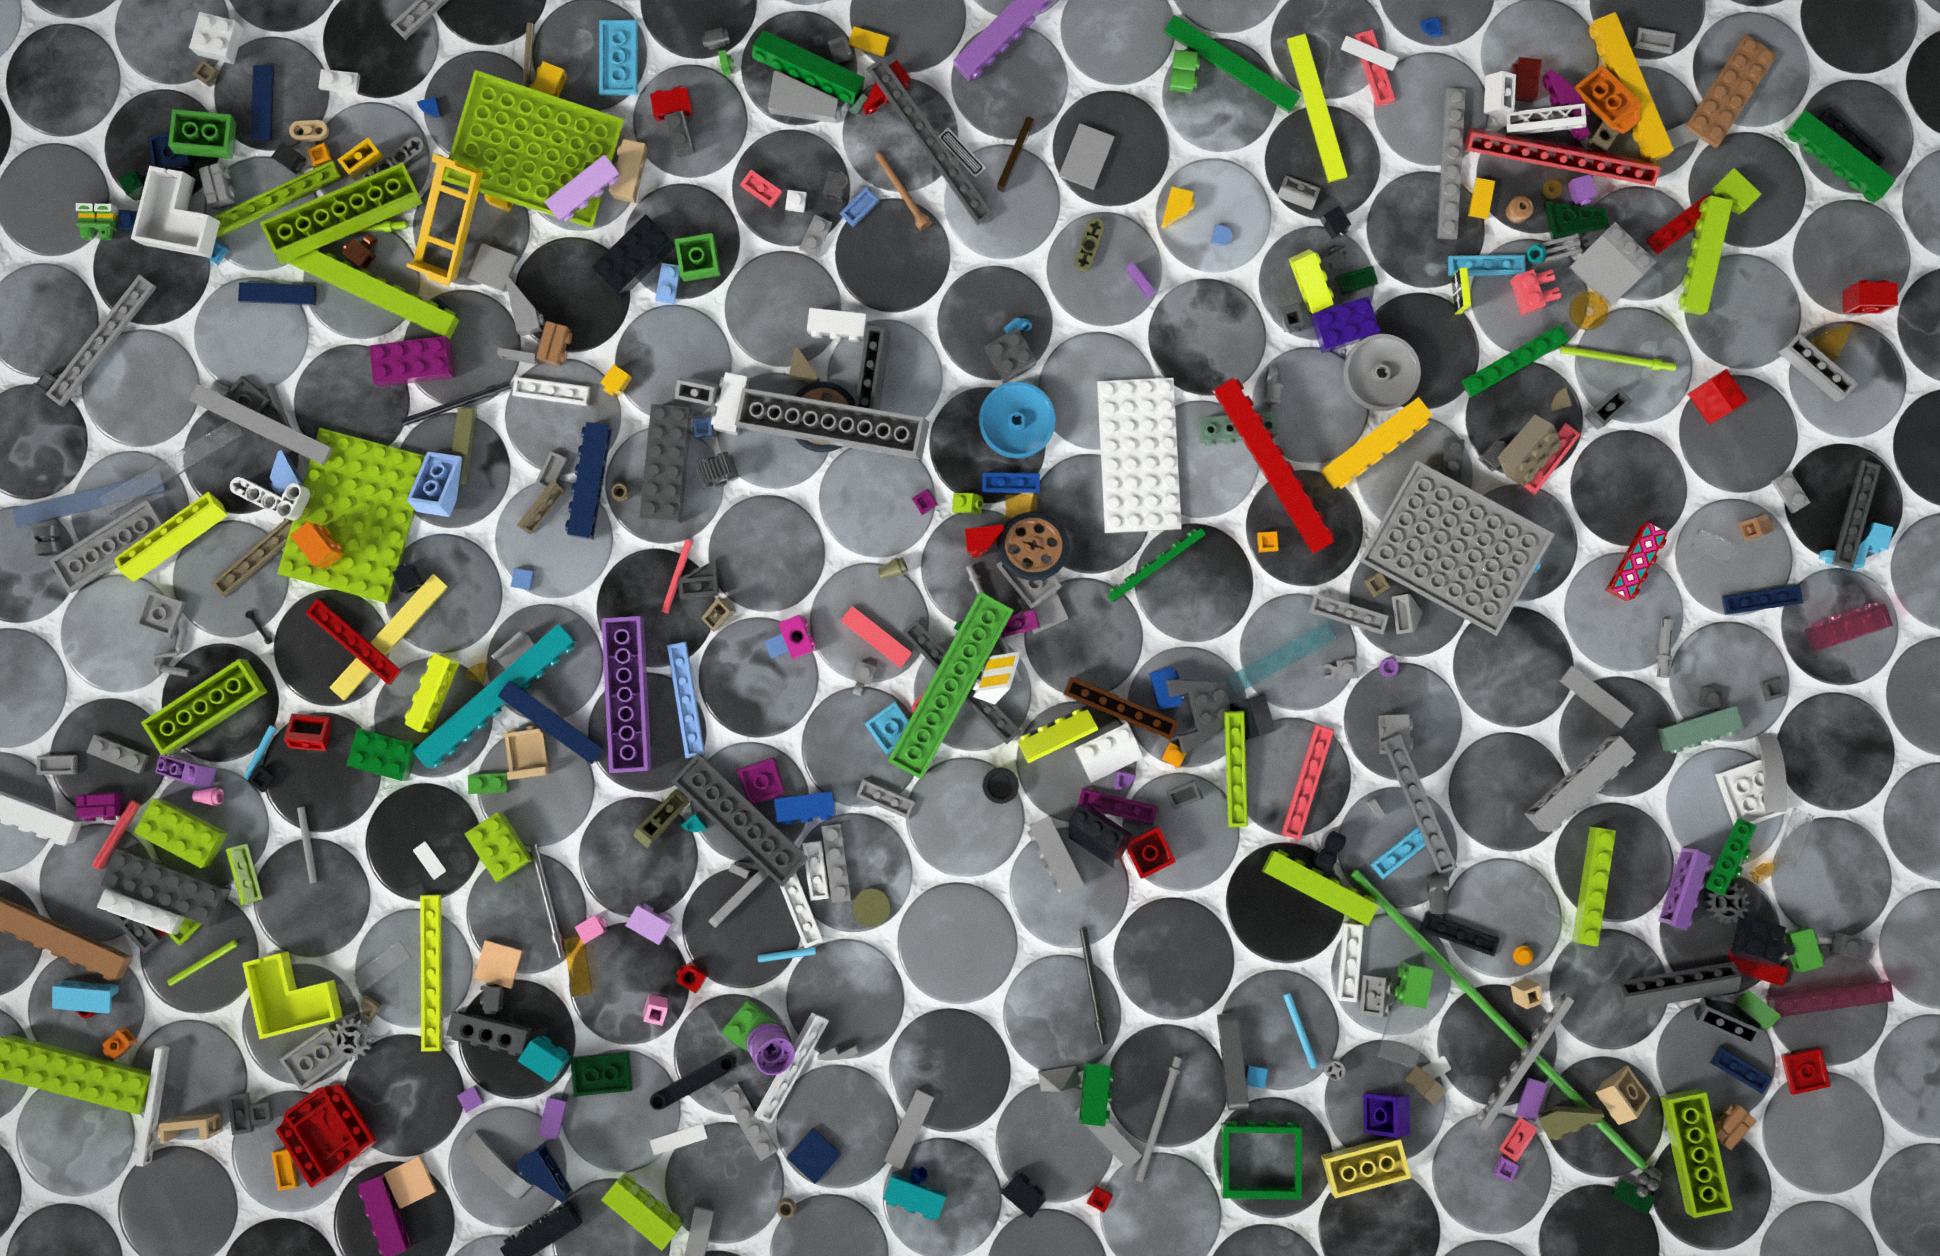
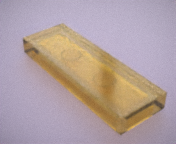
M580 936L565 938L564 946L572 997L591 994L593 992L586 946Z

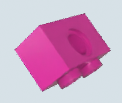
M797 615L778 623L793 660L815 651L813 648L816 646L812 635L809 636L806 630L809 628L806 618ZM797 631L803 633V639L799 642L793 639V635Z

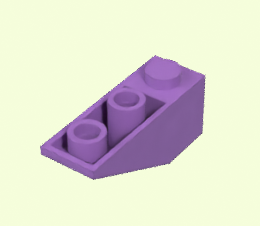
M160 754L155 773L192 785L212 787L217 769L204 764Z

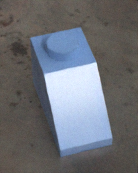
M283 450L278 451L270 479L273 491L276 494L283 495L289 484L295 483L303 486V481L289 454Z

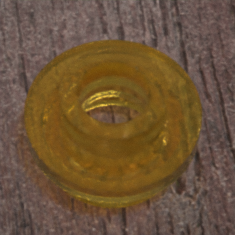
M1548 180L1543 185V194L1547 198L1555 199L1561 194L1562 185L1557 180ZM1549 187H1553L1555 192H1550Z

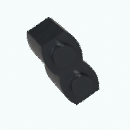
M1329 829L1322 837L1321 847L1313 855L1312 864L1323 870L1330 871L1336 863L1337 854L1345 845L1346 836Z

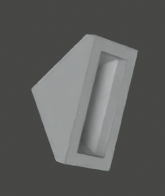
M1410 594L1392 596L1396 634L1415 632L1423 614L1422 610Z
M1076 1065L1038 1071L1041 1091L1061 1092L1079 1086Z

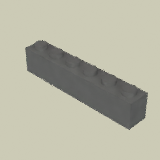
M866 326L855 406L880 410L891 332L885 327Z
M1728 962L1618 982L1617 998L1624 1012L1738 992L1741 975L1735 963Z

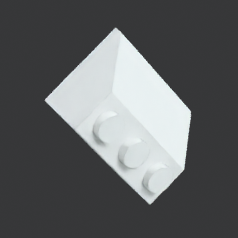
M1128 723L1074 748L1091 783L1143 758Z

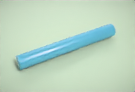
M269 725L243 776L244 778L249 779L256 770L277 729L276 727Z
M809 947L758 955V962L816 955V948Z

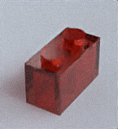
M1519 57L1515 63H1512L1510 73L1516 75L1515 101L1532 103L1537 98L1542 60Z

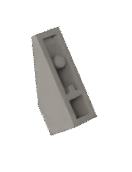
M505 277L517 333L520 336L543 332L542 325H545L543 315L539 314L511 278Z

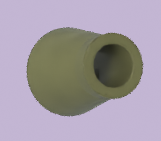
M896 557L878 569L881 579L904 575V572L908 571L903 557Z

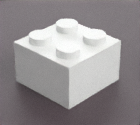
M199 12L189 48L198 56L234 64L244 29L235 20Z

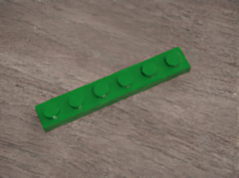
M1561 324L1462 380L1461 384L1469 397L1472 398L1565 344L1570 339Z
M1194 528L1186 534L1188 538L1183 542L1179 539L1171 545L1172 549L1169 552L1162 551L1155 557L1156 561L1150 564L1147 562L1140 567L1141 572L1136 576L1132 573L1124 579L1125 584L1120 587L1117 584L1109 590L1110 594L1107 596L1110 602H1114L1205 536L1203 529L1200 528L1197 531Z

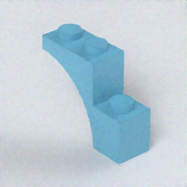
M1878 523L1866 525L1854 567L1851 571L1864 567L1867 552L1879 554L1881 551L1889 549L1893 527ZM1820 551L1818 559L1824 560L1825 564L1836 566L1831 564L1835 551Z

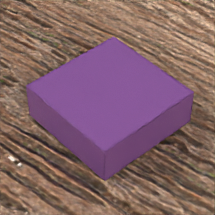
M476 1085L457 1095L466 1113L484 1103Z
M1500 1155L1492 1173L1512 1183L1520 1165Z

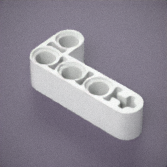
M236 477L230 483V489L234 494L280 517L293 521L301 517L310 499L309 489L295 483L289 484L282 496L244 478Z

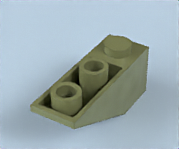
M1554 1106L1538 1113V1119L1549 1140H1559L1570 1131L1573 1133L1583 1129V1126L1597 1124L1602 1120L1601 1118H1604L1601 1109Z

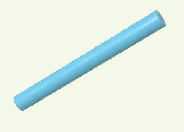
M1286 993L1283 996L1311 1069L1316 1068L1318 1064L1291 993Z

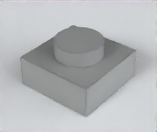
M740 861L737 864L732 863L728 870L743 878H748L751 870L747 869L748 865Z

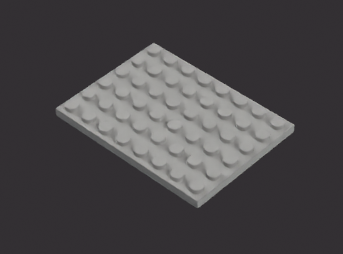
M1416 460L1359 562L1497 636L1555 534Z

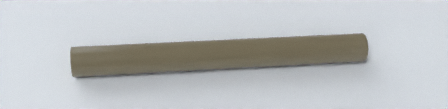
M527 23L522 86L528 88L531 78L533 23Z

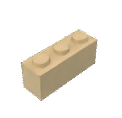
M623 139L622 145L619 144L617 150L619 158L618 162L614 164V167L620 174L618 177L619 181L611 187L609 185V192L614 199L636 203L648 152L645 143Z

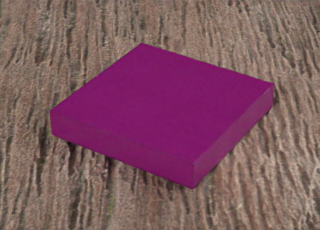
M774 757L737 770L746 798L753 805L786 794Z

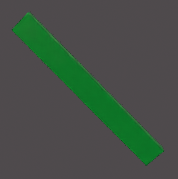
M1176 15L1172 17L1164 29L1165 34L1193 52H1198L1199 56L1284 111L1290 113L1299 100L1300 95Z

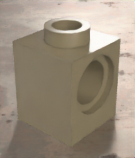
M1603 121L1586 146L1594 151L1606 152L1619 131L1610 128ZM1601 133L1607 136V140L1601 137Z

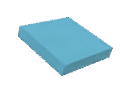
M895 701L864 724L887 755L895 748L909 719Z

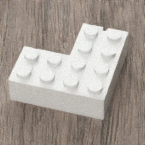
M149 166L131 239L145 246L211 258L220 221L206 214L188 211L195 183L193 177L181 171Z

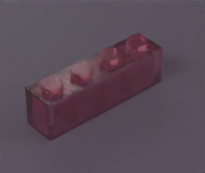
M1870 603L1865 605L1866 609L1859 611V608L1847 611L1848 615L1841 617L1838 614L1829 617L1828 622L1823 623L1820 620L1811 623V627L1805 629L1812 651L1822 650L1893 626L1886 604Z

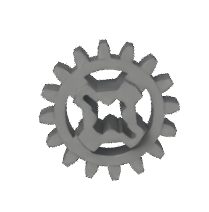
M351 1018L349 1023L345 1019L343 1020V1025L336 1024L338 1030H331L334 1037L329 1038V1041H333L334 1044L330 1046V1049H336L334 1055L341 1054L340 1060L347 1057V1061H352L353 1056L355 1060L360 1059L359 1054L366 1056L365 1049L369 1050L372 1048L368 1043L374 1041V1039L369 1038V1035L373 1032H367L366 1029L369 1025L362 1026L363 1020L355 1023V1018ZM352 1026L358 1029L355 1031H350L346 1027ZM339 1035L341 1036V1044H339ZM362 1035L364 1036V1043H363V1044L361 1043V1036H362ZM350 1036H354V1037H355V1038L353 1039V1042H354V1043H350V1044L348 1043V1041H349V1039H350V1038H349ZM348 1048H352L356 1052L349 1053L345 1050Z

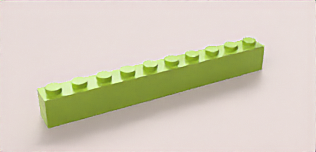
M320 248L286 262L439 336H446L449 340L460 321L455 317V312L447 308L443 311L438 308V304L430 300L426 303L421 300V296L413 292L409 295L404 292V288L396 284L392 287L382 277L377 276V278H373L370 276L371 273L365 269H354L355 265L346 260L342 263L337 260L338 257L329 252L326 255L321 253Z

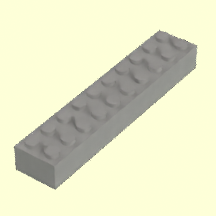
M742 388L735 425L743 430L922 460L930 422L924 417Z

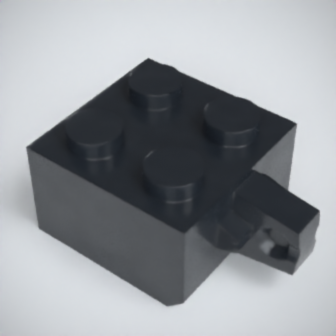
M1746 915L1744 918L1738 919L1731 955L1771 967L1779 964L1782 954L1786 956L1794 955L1795 947L1785 944L1786 927Z

